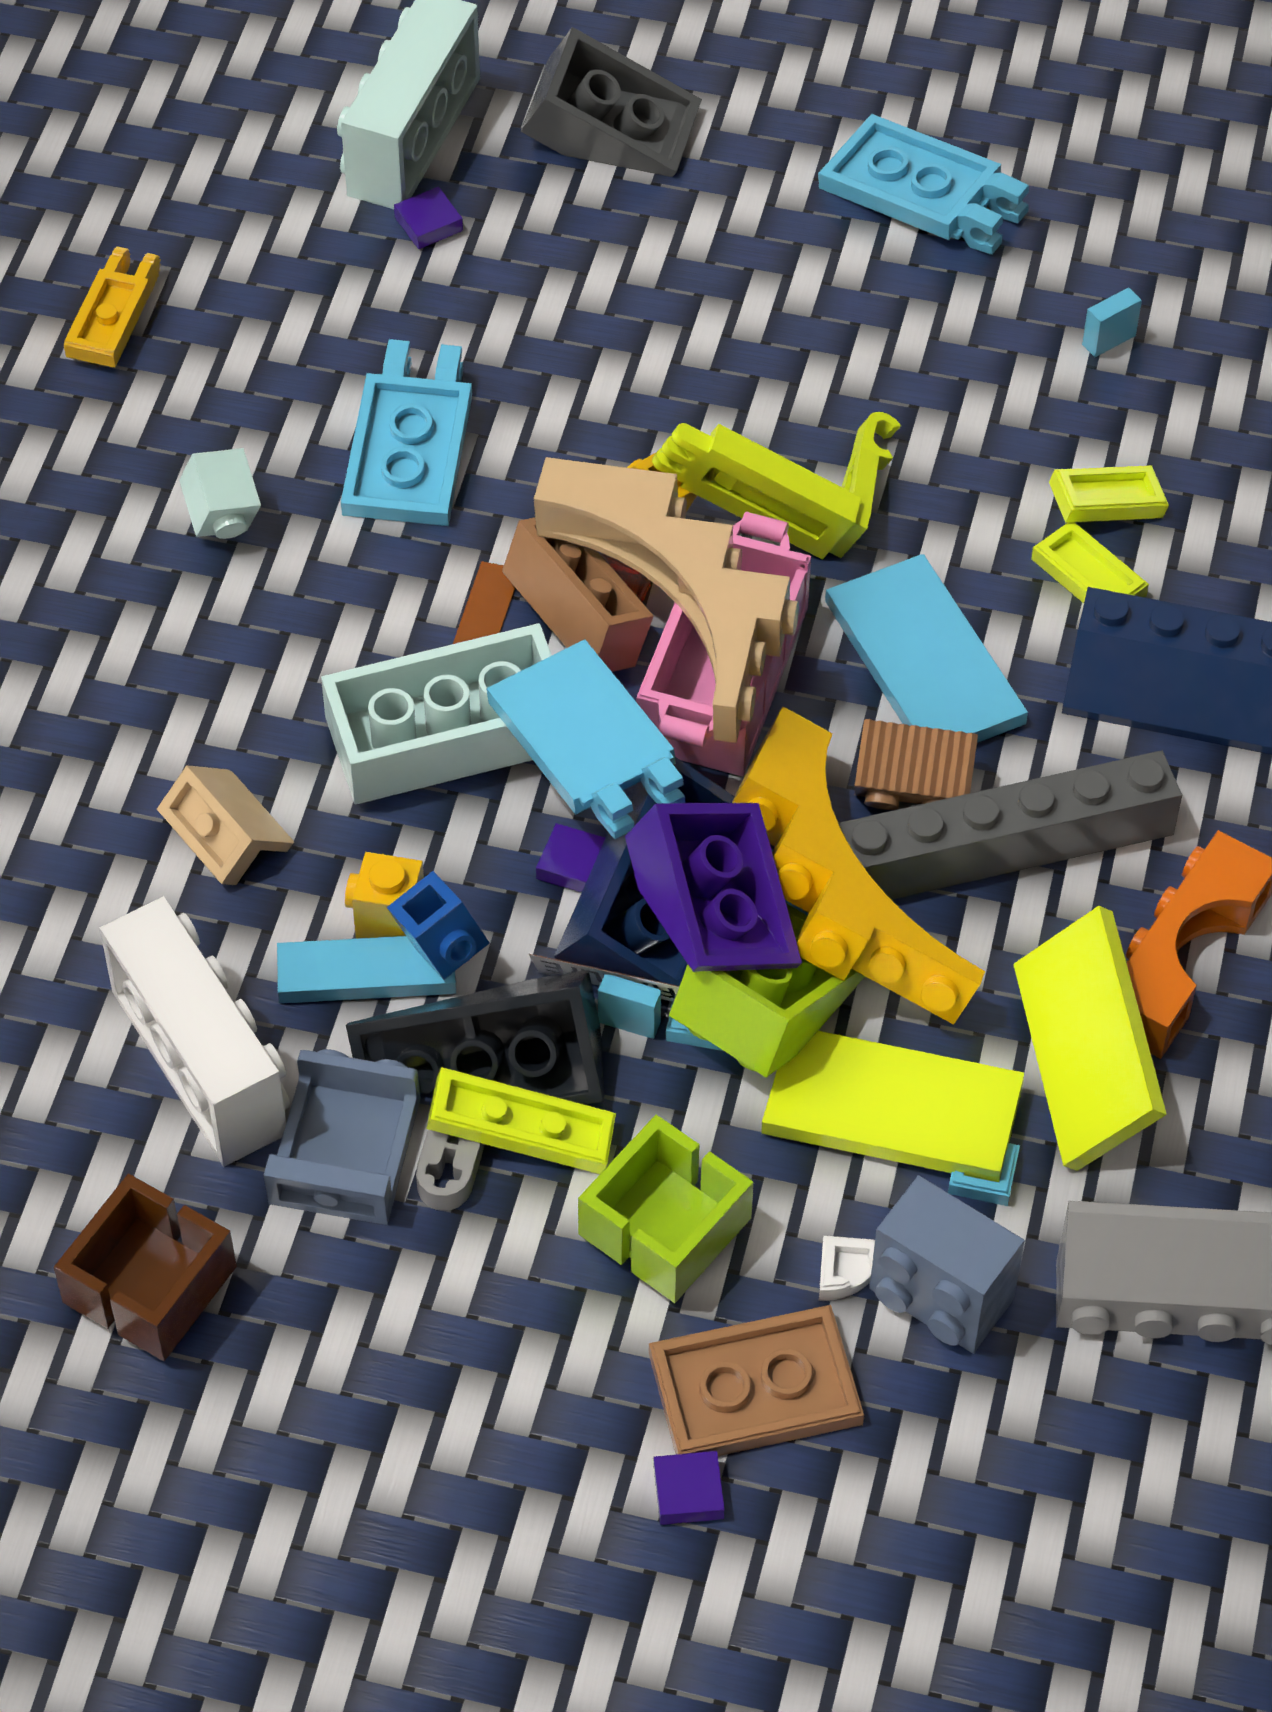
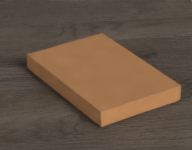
M831 1305L649 1343V1357L675 1454L717 1451L718 1456L863 1425L864 1413Z

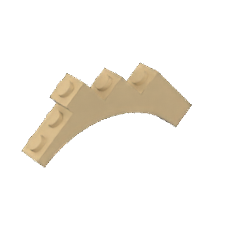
M546 457L534 496L537 536L568 541L613 557L643 574L659 586L681 608L700 636L713 668L716 683L713 698L714 740L737 743L742 720L751 722L754 713L756 687L750 686L752 675L762 676L766 655L780 657L785 634L795 635L799 601L790 600V577L741 570L742 549L733 548V525L685 519L687 501L686 498L678 497L677 474Z

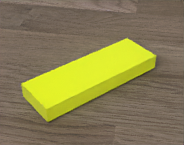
M441 1067L436 1080L426 1129L601 1174L608 1163L616 1113Z

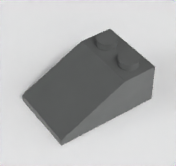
M572 27L547 60L520 132L564 156L673 177L679 167L702 99Z

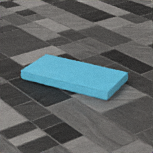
M924 554L826 589L825 602L902 724L975 733L978 735L977 743L1026 724L1028 711Z

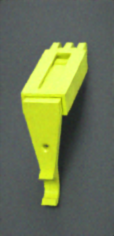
M874 412L869 415L858 428L842 486L813 473L721 424L715 427L711 435L686 423L679 424L672 432V436H669L663 443L662 448L655 453L652 463L661 472L677 474V480L682 482L681 487L740 518H743L745 512L788 522L787 534L789 536V543L823 560L830 552L842 558L867 530L871 516L877 470H883L893 459L889 450L877 446L874 441V433L879 434L883 439L891 438L901 425L894 417L887 413Z

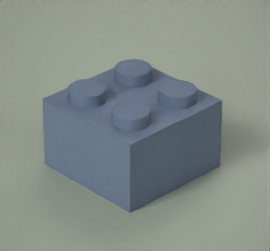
M918 1175L876 1229L869 1289L875 1292L877 1298L889 1309L899 1313L907 1312L926 1324L931 1333L942 1342L949 1345L958 1344L974 1354L1014 1300L1025 1240Z

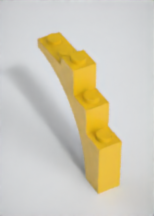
M782 707L762 741L732 803H759L769 843L775 846L772 854L786 901L808 912V916L796 940L800 957L843 981L850 970L853 969L954 1025L980 986L985 971L962 958L927 933L909 918L868 874L840 829L827 790L825 767L827 749L833 733Z

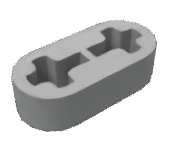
M428 1130L416 1172L417 1190L421 1200L428 1207L440 1211H449L464 1204L472 1192L485 1144L463 1138L459 1139L458 1145L452 1144L450 1135ZM445 1163L453 1164L454 1180H449L445 1188L436 1187L434 1179H440Z

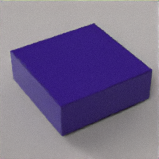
M439 186L394 204V217L418 249L463 231V218Z
M555 823L536 866V879L582 892L605 837Z
M717 1451L653 1457L660 1525L724 1519V1502Z

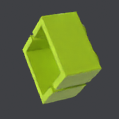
M656 1114L578 1197V1235L620 1265L630 1257L631 1272L669 1300L676 1303L751 1219L754 1182L709 1151L702 1159L701 1190H699L694 1185L698 1182L700 1144Z

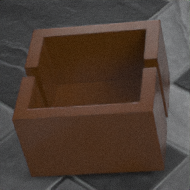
M128 1173L54 1266L62 1303L107 1329L115 1321L119 1336L160 1360L165 1361L233 1273L237 1265L230 1230L186 1205L177 1213L175 1201L172 1197ZM180 1236L182 1237L183 1244L177 1241Z

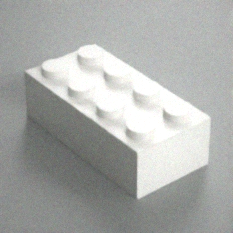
M163 896L99 927L114 996L223 1167L282 1138L286 1126L285 1110L291 1107L288 1095L280 1082V1079L286 1076L284 1064L272 1044L268 1043L262 1046L254 1033L257 1032V1026L245 1002L242 999L233 1002L225 990L228 988V982L214 956L206 959L203 957L197 947L200 945L198 934L189 917L185 913L177 916Z

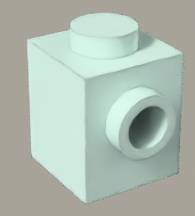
M244 448L191 455L179 482L196 537L216 535L220 539H228L247 531L261 503Z

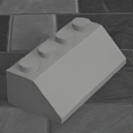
M1068 1201L1056 1260V1327L1073 1328L1075 1331L1083 1334H1100L1107 1330L1136 1332L1138 1335L1147 1338H1161L1169 1334L1196 1335L1211 1342H1223L1232 1338L1262 1339L1265 1343L1272 1345V1212Z

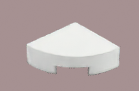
M823 1236L819 1301L837 1300L851 1296L870 1283L875 1240Z

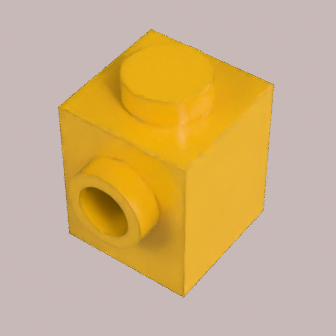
M365 852L359 874L350 873L345 891V907L353 908L356 939L406 936L386 907L424 878L423 861Z

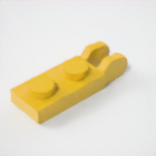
M122 247L114 248L104 269H99L64 340L66 357L116 367L159 277L160 256L150 253L145 254L133 276L127 274L131 259L129 250Z

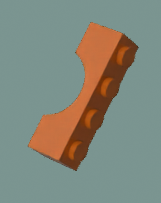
M1219 830L1205 849L1197 846L1192 851L1182 872V877L1185 879L1178 889L1169 886L1165 890L1154 912V917L1157 918L1149 930L1141 927L1136 932L1126 952V958L1129 959L1127 967L1150 1053L1160 1059L1188 1020L1197 986L1186 974L1177 956L1179 949L1190 940L1204 934L1229 932L1245 935L1272 895V857Z

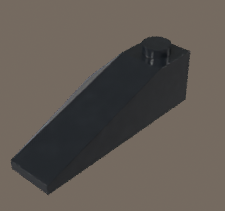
M589 970L530 979L346 1024L353 1058L372 1062L384 1059L394 1060L408 1068L417 1070L420 1093L428 1094L434 1091L437 1076L441 1067L583 1105L603 1102L605 1099L601 1027Z

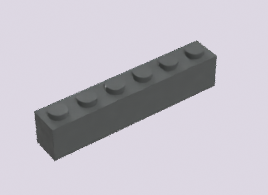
M1161 750L840 822L838 824L863 867L892 900L1172 836L1175 832L1182 793L1164 752Z

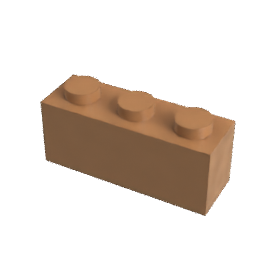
M535 517L519 520L502 569L503 574L566 648L585 639L611 672L635 667L654 615L598 551L564 540L537 536Z

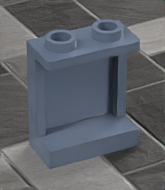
M323 1049L318 1052L300 1050L297 1060L299 1079L278 1154H269L263 1175L268 1204L388 1225L421 1100L418 1071L394 1060L384 1059L372 1062L349 1058L344 1053L331 1049Z

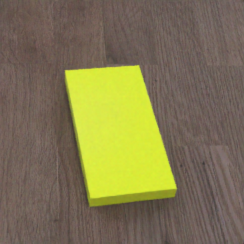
M1097 906L1013 964L1064 1167L1076 1171L1167 1115L1113 911L1101 906Z
M818 1031L796 1057L776 1071L762 1119V1134L948 1173L959 1171L963 1172L965 1176L1000 1182L1023 1087L1024 1072Z

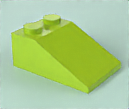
M786 903L795 939L797 940L807 915ZM802 958V964L798 968L693 972L689 965H687L669 1016L686 1026L696 1037L711 1042L736 1058L739 1064L746 1069L758 1072L767 1078L798 1055L865 976L851 969L843 981Z

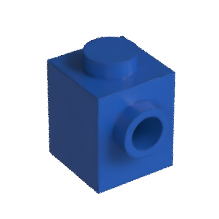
M434 871L430 872L386 907L414 948L443 980L490 944L463 902Z

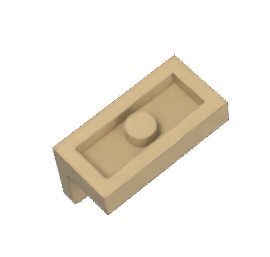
M186 765L157 808L159 813L221 884L237 885L260 850L288 852L294 843L293 839L239 778L228 769Z

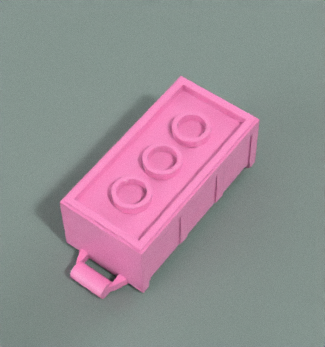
M745 512L742 520L733 525V548L742 549L741 570L790 577V600L799 601V615L795 635L785 634L780 657L766 655L762 676L752 675L750 686L756 687L754 713L751 722L742 720L737 743L714 740L713 698L716 683L713 668L706 648L694 625L681 608L674 603L637 694L636 702L672 745L675 757L682 761L744 777L808 609L811 556L790 551L789 536L787 534L788 522ZM740 533L778 542L780 543V546L742 537L739 535Z

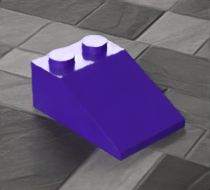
M656 803L625 835L638 890L693 972L798 968L802 964L759 803Z

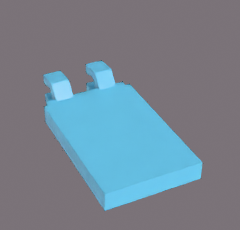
M871 114L818 173L819 189L947 240H950L951 237L958 240L962 236L970 248L993 254L1002 243V234L996 231L1002 225L1003 219L1018 224L1028 213V204L1022 200L1029 193V185L1001 173L1000 163L874 114Z
M389 339L383 364V373L366 374L341 498L342 515L449 526L472 401V384L461 382L464 369L463 362H460L462 346L441 344L435 380L410 377L412 360L411 357H408L410 341Z
M585 639L486 688L490 706L575 815L591 807L597 819L614 839L628 833L635 826L633 819L628 815V813L633 811V805L623 790L641 781L647 793L656 803H685V796L678 789V787L684 784L683 777L674 766L676 764L674 748Z

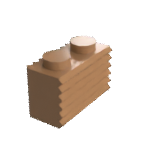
M865 719L855 780V796L865 797L864 804L869 807L896 810L899 808V802L925 804L970 794L978 735L962 731L955 732L939 728L932 729L916 725L909 726L907 724Z

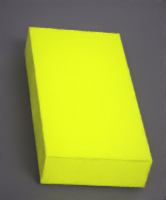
M1152 465L1054 469L1049 480L1050 487L1065 523L1163 518L1169 507Z
M1075 522L1066 523L1033 547L1031 560L1082 603L1085 601L1088 587L1144 598L1147 596L1149 584Z

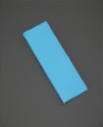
M407 936L277 943L279 1003L456 994L455 972L443 980L414 948Z

